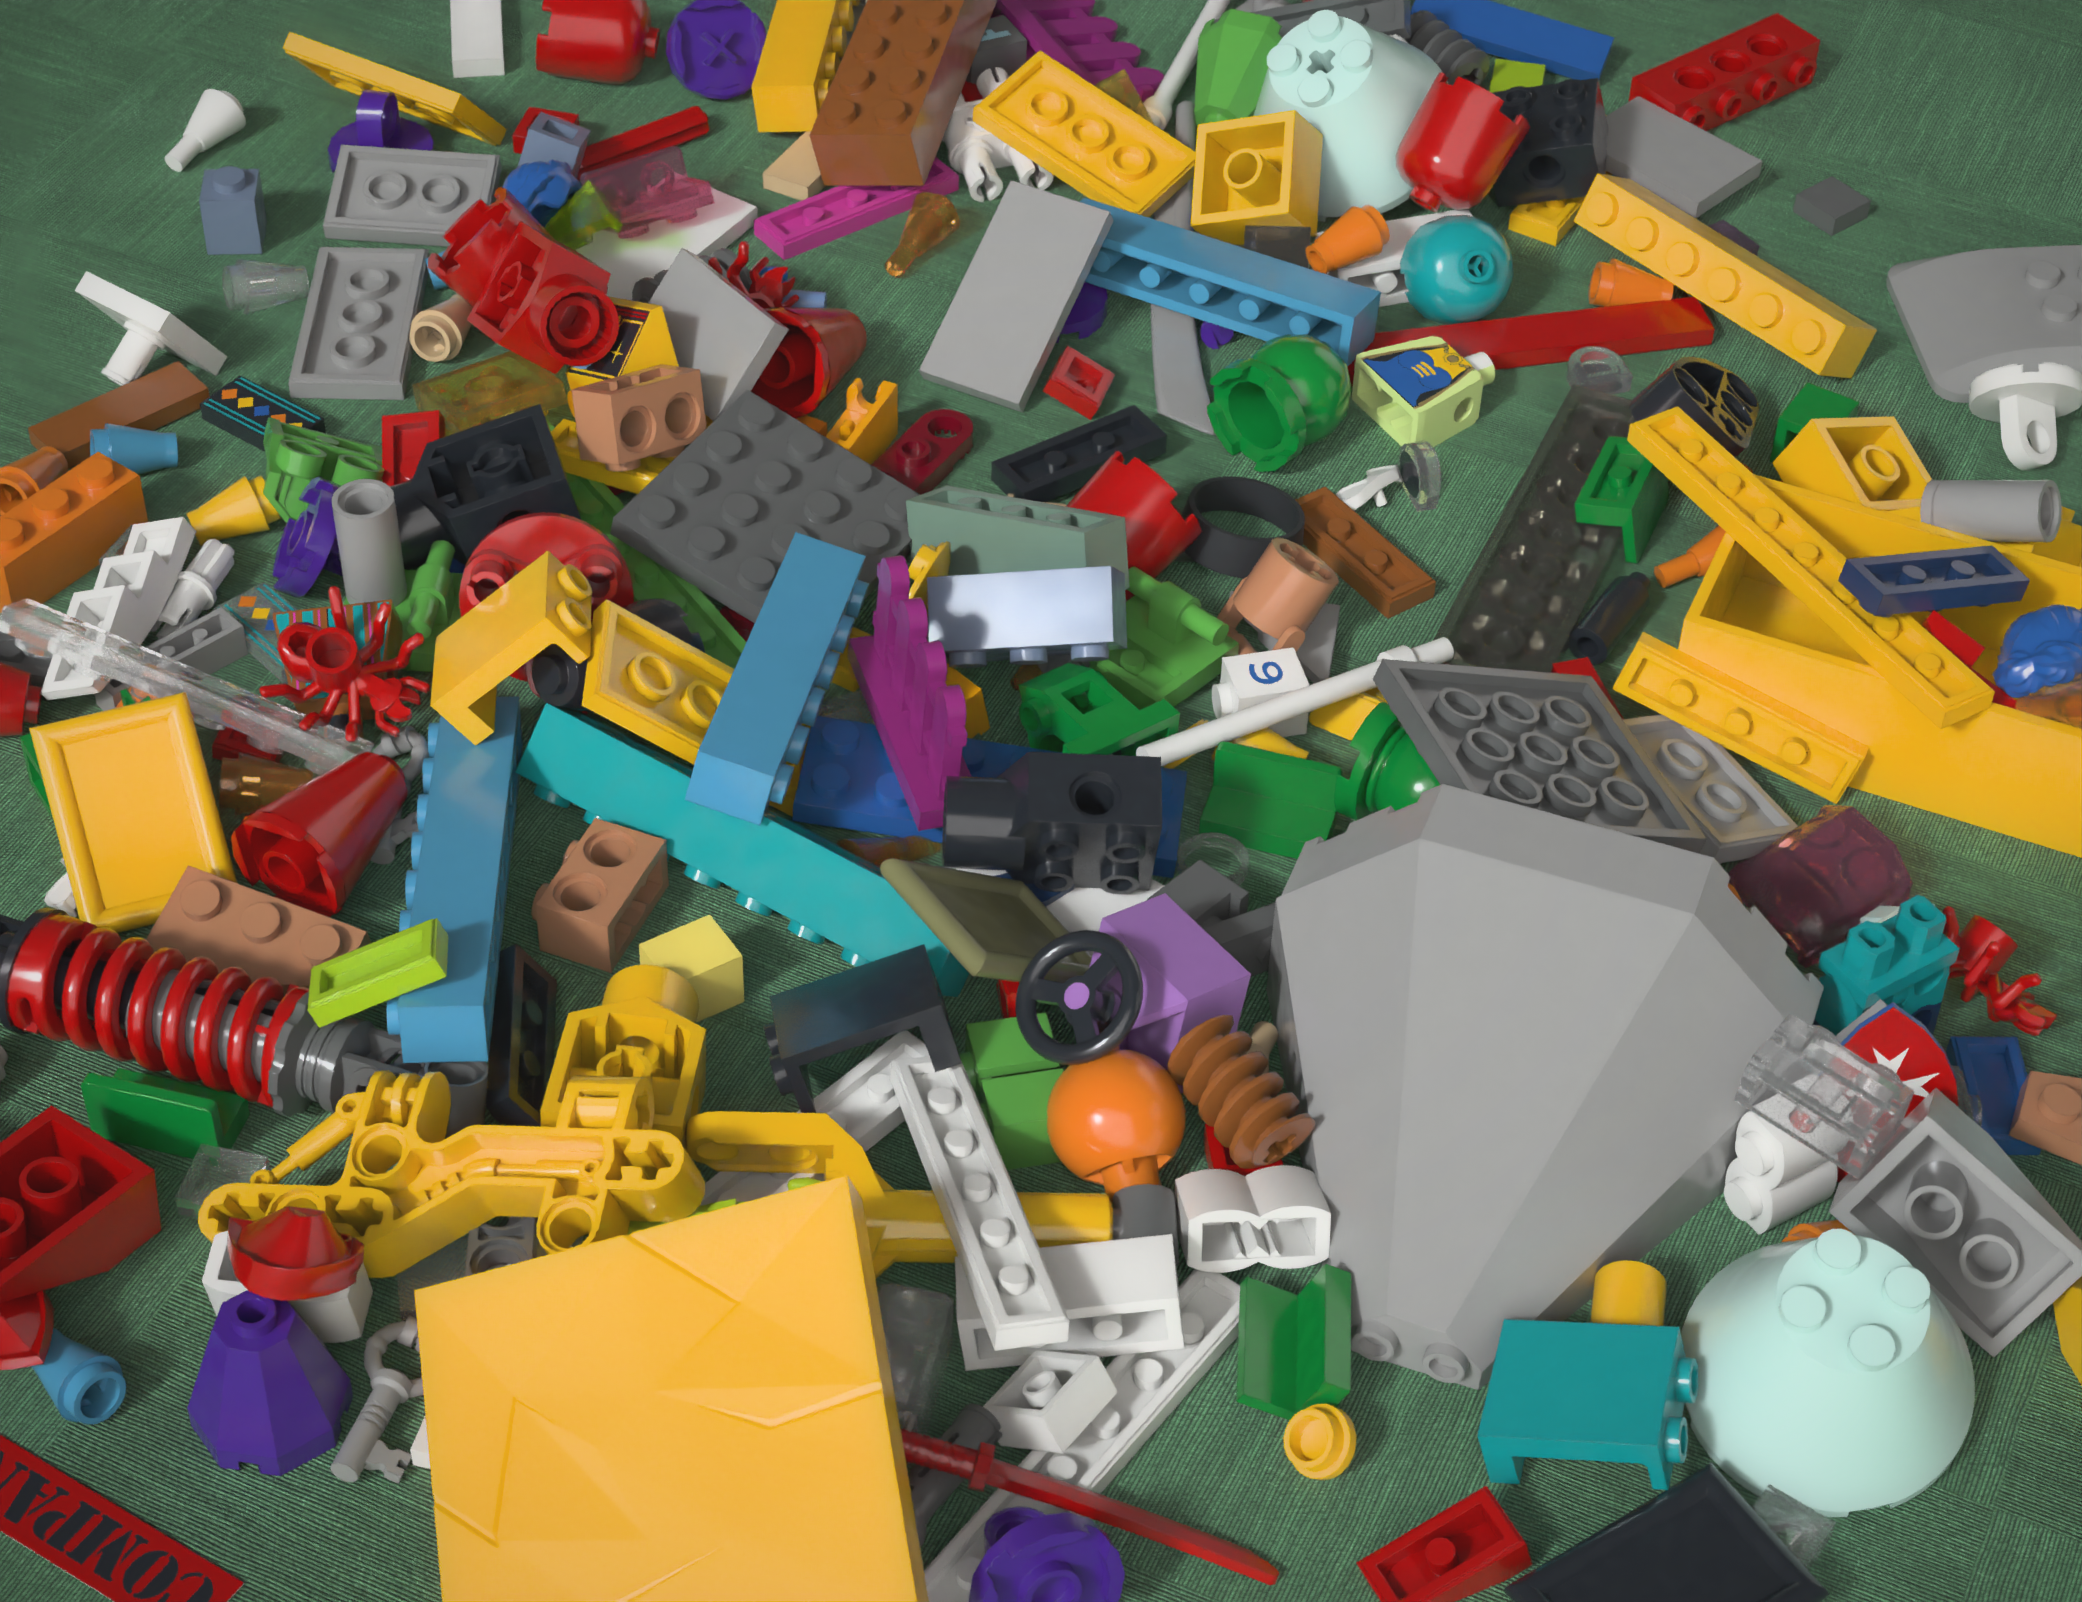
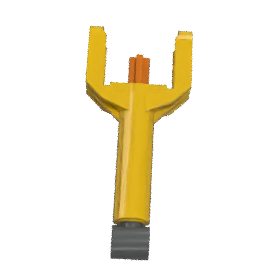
M712 1111L697 1114L687 1122L686 1151L693 1160L704 1163L717 1172L824 1174V1181L847 1175L862 1198L875 1279L894 1262L955 1263V1257L958 1254L933 1190H895L872 1169L862 1146L827 1113ZM1152 1184L1125 1187L1117 1191L1113 1196V1208L1107 1194L1016 1192L1039 1248L1172 1234L1176 1267L1179 1264L1176 1195L1169 1188Z

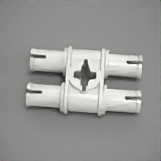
M995 67V73L999 82L995 81L991 69H987L980 74L976 84L984 99L1009 78L1008 73L1004 69ZM960 93L942 141H945L949 150L948 159L950 165L955 171L964 175L971 197L975 201L984 202V196L980 189L981 186L984 188L989 201L998 197L1002 192L1003 183L995 168L1014 166L1020 183L1034 187L1030 177H1033L1038 189L1045 190L1053 181V174L973 122V108L983 99L965 102L962 93Z

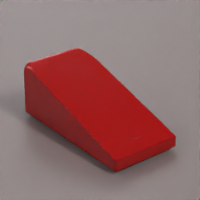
M1484 1486L1356 1562L1380 1602H1456L1514 1577L1532 1566V1561L1526 1542L1489 1488Z

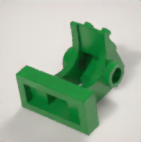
M1067 663L1019 684L1022 701L1019 706V716L1022 725L1028 733L1031 748L1062 753L1109 755L1121 750L1122 755L1136 756L1138 747L1178 733L1180 712L1169 702L1163 699L1139 710L1108 683L1103 674L1095 671L1093 668Z

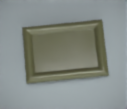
M887 859L881 864L880 869L884 879L971 976L1020 982L1026 967L1044 946L1054 939L1070 933L1023 881L899 859ZM1087 951L1066 956L1049 970L1044 980L1065 983L1074 976H1083L1090 967L1092 956Z

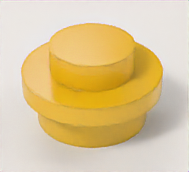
M1315 1404L1301 1410L1290 1419L1286 1426L1283 1441L1285 1453L1302 1475L1316 1480L1335 1478L1348 1467L1355 1453L1356 1432L1353 1422L1343 1410L1328 1404Z

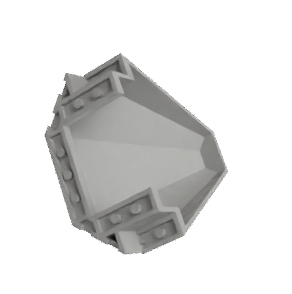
M1441 784L1422 792L1418 802L1395 811L1392 806H1389L1349 824L1345 833L1324 841L1319 836L1305 842L1282 895L1275 900L1266 991L1273 1025L1279 1033L1277 1045L1287 1093L1292 1092L1300 1101L1299 1107L1292 1117L1308 1113L1316 1122L1312 1133L1298 1148L1302 1168L1315 1173L1331 1212L1329 1258L1322 1261V1266L1328 1264L1351 1273V1351L1357 1352L1373 1361H1386L1428 1374L1432 1378L1444 1383H1457L1479 1390L1490 1381L1504 1319L1565 1321L1593 1298L1594 1279L1600 1268L1616 1261H1639L1724 1192L1727 1169L1730 1163L1737 1158L1735 1152L1736 1132L1742 1116L1802 1084L1811 1050L1807 1046V1042L1824 986L1813 973L1803 975L1785 955L1788 944L1756 906L1746 909L1727 887L1730 876L1714 857L1446 784Z

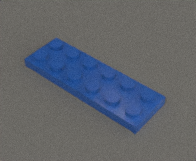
M817 716L816 722L811 727L793 804L792 821L942 843L943 827L918 831L875 724ZM967 738V744L962 749V756L971 777L997 778L1028 752H1062ZM1161 767L1162 830L1152 875L1174 878L1187 771Z

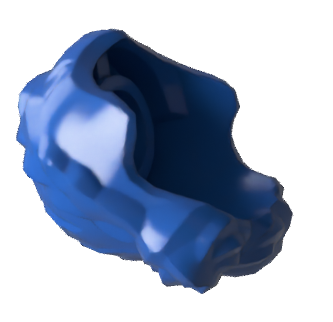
M554 159L548 162L536 161L518 166L508 175L503 185V188H506L550 235L554 234L564 213L573 205L581 203L583 200V187L572 174L570 165L567 162Z
M2052 604L2021 615L2011 623L2004 635L2003 645L2000 647V655L1997 656L1998 667L1992 674L1996 686L2010 697L2022 698L2030 693H2036L2044 686L2053 687L2058 684L2069 683L2082 673V608L2076 609L2072 606Z

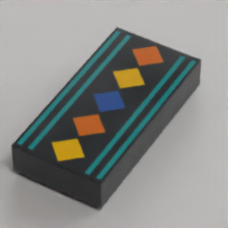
M241 375L200 403L203 420L264 452V432L268 417L278 419L280 422L326 433L324 418Z

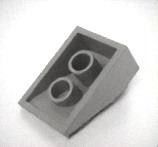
M1937 1088L1917 1105L1839 1182L1829 1210L1853 1234L1868 1237L1888 1245L1905 1257L1914 1268L1921 1271L1927 1278L1930 1288L1951 1313L1958 1327L1993 1358L2082 1276V1241L1995 1140Z

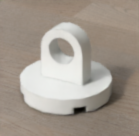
M2043 362V364H2038L2039 372L2023 373V365L2010 364L1988 370L1977 376L1970 384L1968 400L1971 413L1983 420L2000 423L2003 449L2011 463L2020 470L2029 471L2053 461L2057 452L2056 418L2065 416L2079 409L2082 405V374L2069 366Z

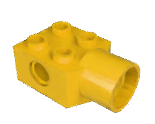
M647 964L634 965L620 970L609 980L601 1006L568 1013L540 1110L541 1127H556L565 1090L573 1076L646 1077L650 1081L654 1095L652 1130L673 1134L686 1149L687 1122L693 1116L700 1114L706 1089V1029L696 1024L699 1012V999L693 986L684 977L665 967Z

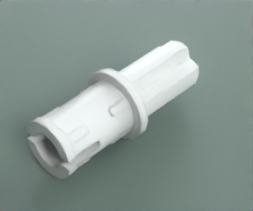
M216 539L206 541L187 569L179 572L177 575L179 579L157 622L151 629V631H155L162 622H166L156 635L159 639L195 621L202 610H208L213 607L217 599L216 590L234 565V550L229 544H222Z

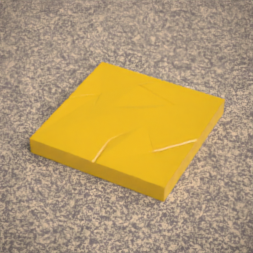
M847 1175L642 1229L629 1235L612 1237L414 1290L442 1602H929L863 1202Z

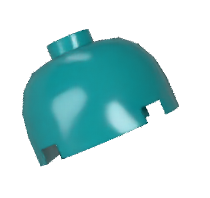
M1470 215L1443 216L1420 226L1407 241L1400 261V271L1405 277V285L1408 289V292H1405L1409 303L1424 318L1442 325L1475 322L1494 312L1507 297L1514 277L1513 256L1505 237L1491 223Z

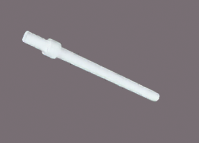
M1231 0L1207 1L1154 96L1144 101L1138 112L1140 116L1158 128L1165 129L1172 116L1171 106L1197 61L1198 38L1205 23L1213 18L1214 20L1220 19Z
M1445 637L1411 649L1401 645L1380 653L1377 661L1140 746L1136 750V756L1161 757V766L1218 746L1221 741L1229 742L1376 688L1377 685L1373 681V677L1382 659L1442 664L1453 659V646Z

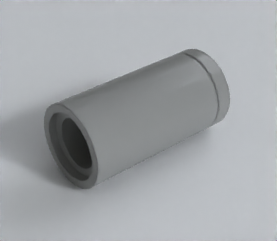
M359 479L350 481L339 487L334 492L331 500L347 601L349 604L392 599L396 607L406 597L407 584L394 492L387 484L378 480Z
M1931 480L1923 491L1920 507L1921 522L1991 542H2052L2058 533L2062 512L2060 492L2057 484L2052 480Z

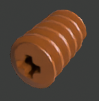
M1221 1015L1194 1027L1180 1039L1168 1060V1072L1178 1085H1183L1184 1096L1193 1105L1198 1106L1199 1116L1208 1126L1214 1127V1136L1224 1147H1229L1231 1159L1240 1168L1254 1169L1279 1161L1299 1147L1312 1133L1316 1122L1308 1113L1292 1117L1299 1107V1099L1292 1092L1278 1095L1284 1083L1282 1077L1277 1072H1267L1262 1075L1268 1064L1266 1056L1261 1051L1247 1054L1252 1046L1253 1039L1246 1031H1235L1229 1034L1234 1025L1233 1015Z

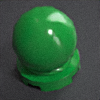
M1307 334L1283 335L1270 339L1249 359L1234 361L1210 379L1209 384L1214 385V401L1207 405V414L1214 433L1228 453L1234 456L1242 452L1246 457L1256 462L1253 470L1258 472L1276 471L1302 452L1303 447L1320 442L1333 433L1348 414L1352 388L1347 364L1330 344Z
M1383 701L1379 703L1365 718L1354 735L1349 746L1359 750L1360 753L1353 766L1350 779L1341 775L1337 776L1334 804L1337 812L1353 820H1359L1389 806H1392L1397 811L1416 803L1422 792L1440 785L1423 757L1416 750V746L1402 724L1391 711L1389 704Z

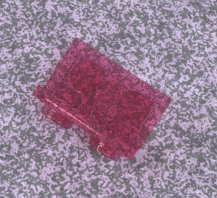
M669 146L583 173L580 177L592 227L616 233L620 239L643 235L650 231L648 224L666 219L667 223H678L693 219L698 216L697 208L714 203L710 182L687 176L682 151L676 146Z

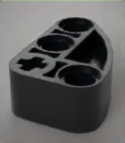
M1683 357L1677 360L1634 397L1630 403V411L1636 422L1678 406L1734 457L1738 456L1749 446L1760 409L1756 396L1738 375L1716 363L1697 357Z

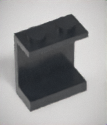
M925 944L769 996L774 1022L763 1025L772 1053V1056L769 1057L770 1065L780 1094L785 1096L794 1093L801 1113H816L807 1063L916 1026L920 1028L935 1072L962 1063L945 1001Z

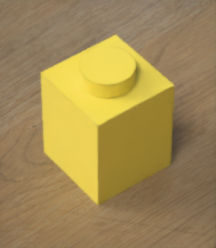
M711 915L702 917L639 944L640 965L647 964L665 967L684 977L693 986L699 999V1012L696 1023L744 1002L743 956Z

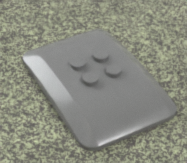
M2082 245L1975 250L1898 263L1890 268L1886 279L1889 294L1930 387L1935 394L1943 399L1957 403H1969L1970 384L1977 376L1988 370L2010 364L2023 365V373L2039 372L2038 364L2050 362L2069 366L2082 374Z

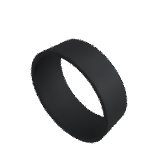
M1225 476L1202 481L1191 490L1181 514L1185 520L1189 514L1193 513L1198 519L1202 530L1199 537L1184 552L1202 566L1224 575L1243 579L1247 577L1271 540L1277 537L1253 538L1230 533L1210 523L1201 513L1234 511L1253 515L1274 524L1286 533L1278 536V538L1287 539L1303 547L1305 515L1301 506L1283 490L1255 479Z

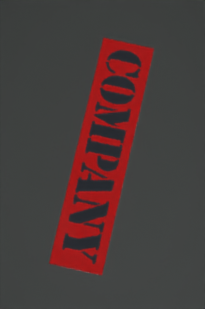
M0 1435V1531L114 1602H228L245 1584Z

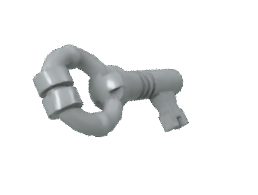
M410 725L399 728L400 735L398 737L388 733L383 734L381 743L373 751L375 754L391 758L411 751L412 758L402 769L408 794L411 791L412 781L423 769L424 758H429L428 743L425 737ZM402 807L400 808L372 856L371 861L385 865L394 860L396 845L402 843L408 837L412 839L413 832H419L417 811L401 819Z
M409 1316L406 1321L388 1324L376 1331L365 1343L364 1366L371 1380L372 1392L330 1466L331 1472L342 1481L356 1482L365 1468L370 1471L381 1470L384 1478L399 1484L405 1471L400 1467L407 1469L411 1462V1454L398 1448L390 1450L379 1439L398 1404L405 1403L409 1398L424 1395L422 1376L409 1380L404 1373L397 1369L384 1368L382 1355L387 1351V1345L395 1340L409 1348H412L414 1343H417L415 1350L420 1352L417 1318Z

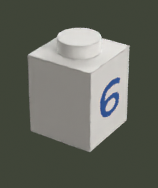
M1294 647L1222 657L1220 683L1213 684L1212 704L1216 718L1218 719L1230 713L1309 686ZM1308 713L1272 725L1269 728L1282 737L1306 734Z

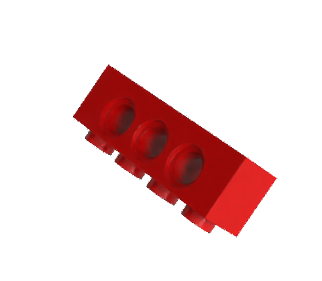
M1775 13L1632 77L1628 102L1639 96L1708 131L1811 84L1817 69L1816 61L1821 40L1779 13Z

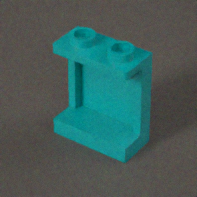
M1504 1319L1477 1435L1490 1483L1520 1484L1525 1457L1643 1464L1648 1468L1652 1489L1668 1490L1673 1464L1684 1463L1687 1455L1688 1428L1685 1417H1682L1684 1403H1695L1698 1393L1697 1361L1695 1358H1686L1680 1328L1673 1326Z

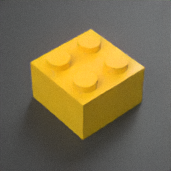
M1296 110L1198 124L1190 226L1202 235L1236 246L1316 237L1323 134Z

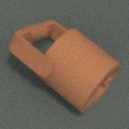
M1277 537L1271 540L1250 574L1239 583L1217 618L1228 624L1229 632L1227 636L1239 643L1238 655L1257 653L1250 642L1235 630L1243 616L1261 631L1278 639L1272 650L1294 647L1295 652H1297L1305 640L1306 631L1339 584V580L1335 572L1311 551L1292 541Z

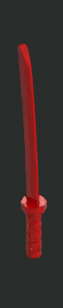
M903 1428L900 1429L905 1460L907 1462H915L917 1465H924L931 1469L937 1468L938 1471L969 1479L968 1489L982 1492L986 1484L1137 1534L1267 1585L1276 1584L1279 1571L1249 1549L1085 1488L993 1459L995 1445L980 1442L976 1450L952 1444L938 1438H931L917 1432H909Z

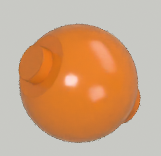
M1118 1045L1102 1058L1089 1063L1067 1067L1053 1086L1047 1104V1132L1054 1152L1064 1166L1074 1175L1084 1181L1103 1185L1112 1204L1115 1193L1125 1187L1141 1184L1162 1186L1159 1171L1174 1158L1181 1145L1185 1131L1186 1112L1184 1100L1177 1083L1171 1074L1156 1060L1134 1050H1120Z

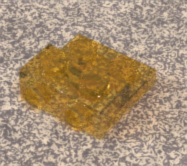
M512 351L412 385L418 412L439 410L445 418L446 436L541 404L544 415L547 416L550 409L568 403L564 383L544 368Z

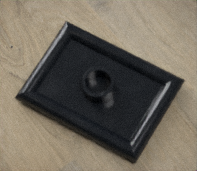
M1712 1463L1671 1486L1668 1490L1661 1492L1504 1588L1505 1594L1512 1602H1821L1829 1596L1825 1587Z

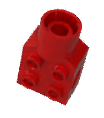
M521 220L467 318V321L498 345L554 374H557L565 364L570 366H586L597 362L611 350L619 331V317L616 307L607 296L611 273L576 250Z

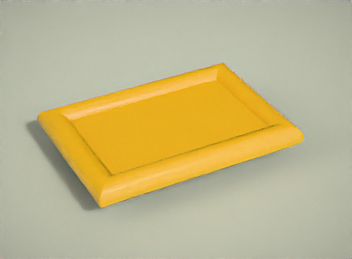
M186 692L29 728L77 912L81 921L94 924L97 928L108 927L117 933L155 924L188 865L238 883Z

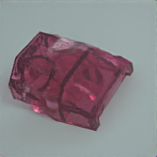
M1825 805L1821 807L1816 817L1781 836L1759 854L1738 863L1728 872L1730 876L1729 883L1736 889L1742 902L1748 908L1756 906L1785 942L1798 954L1797 961L1805 969L1818 963L1822 952L1846 941L1849 929L1861 924L1860 918L1878 906H1900L1901 903L1907 901L1913 886L1897 846L1853 806Z

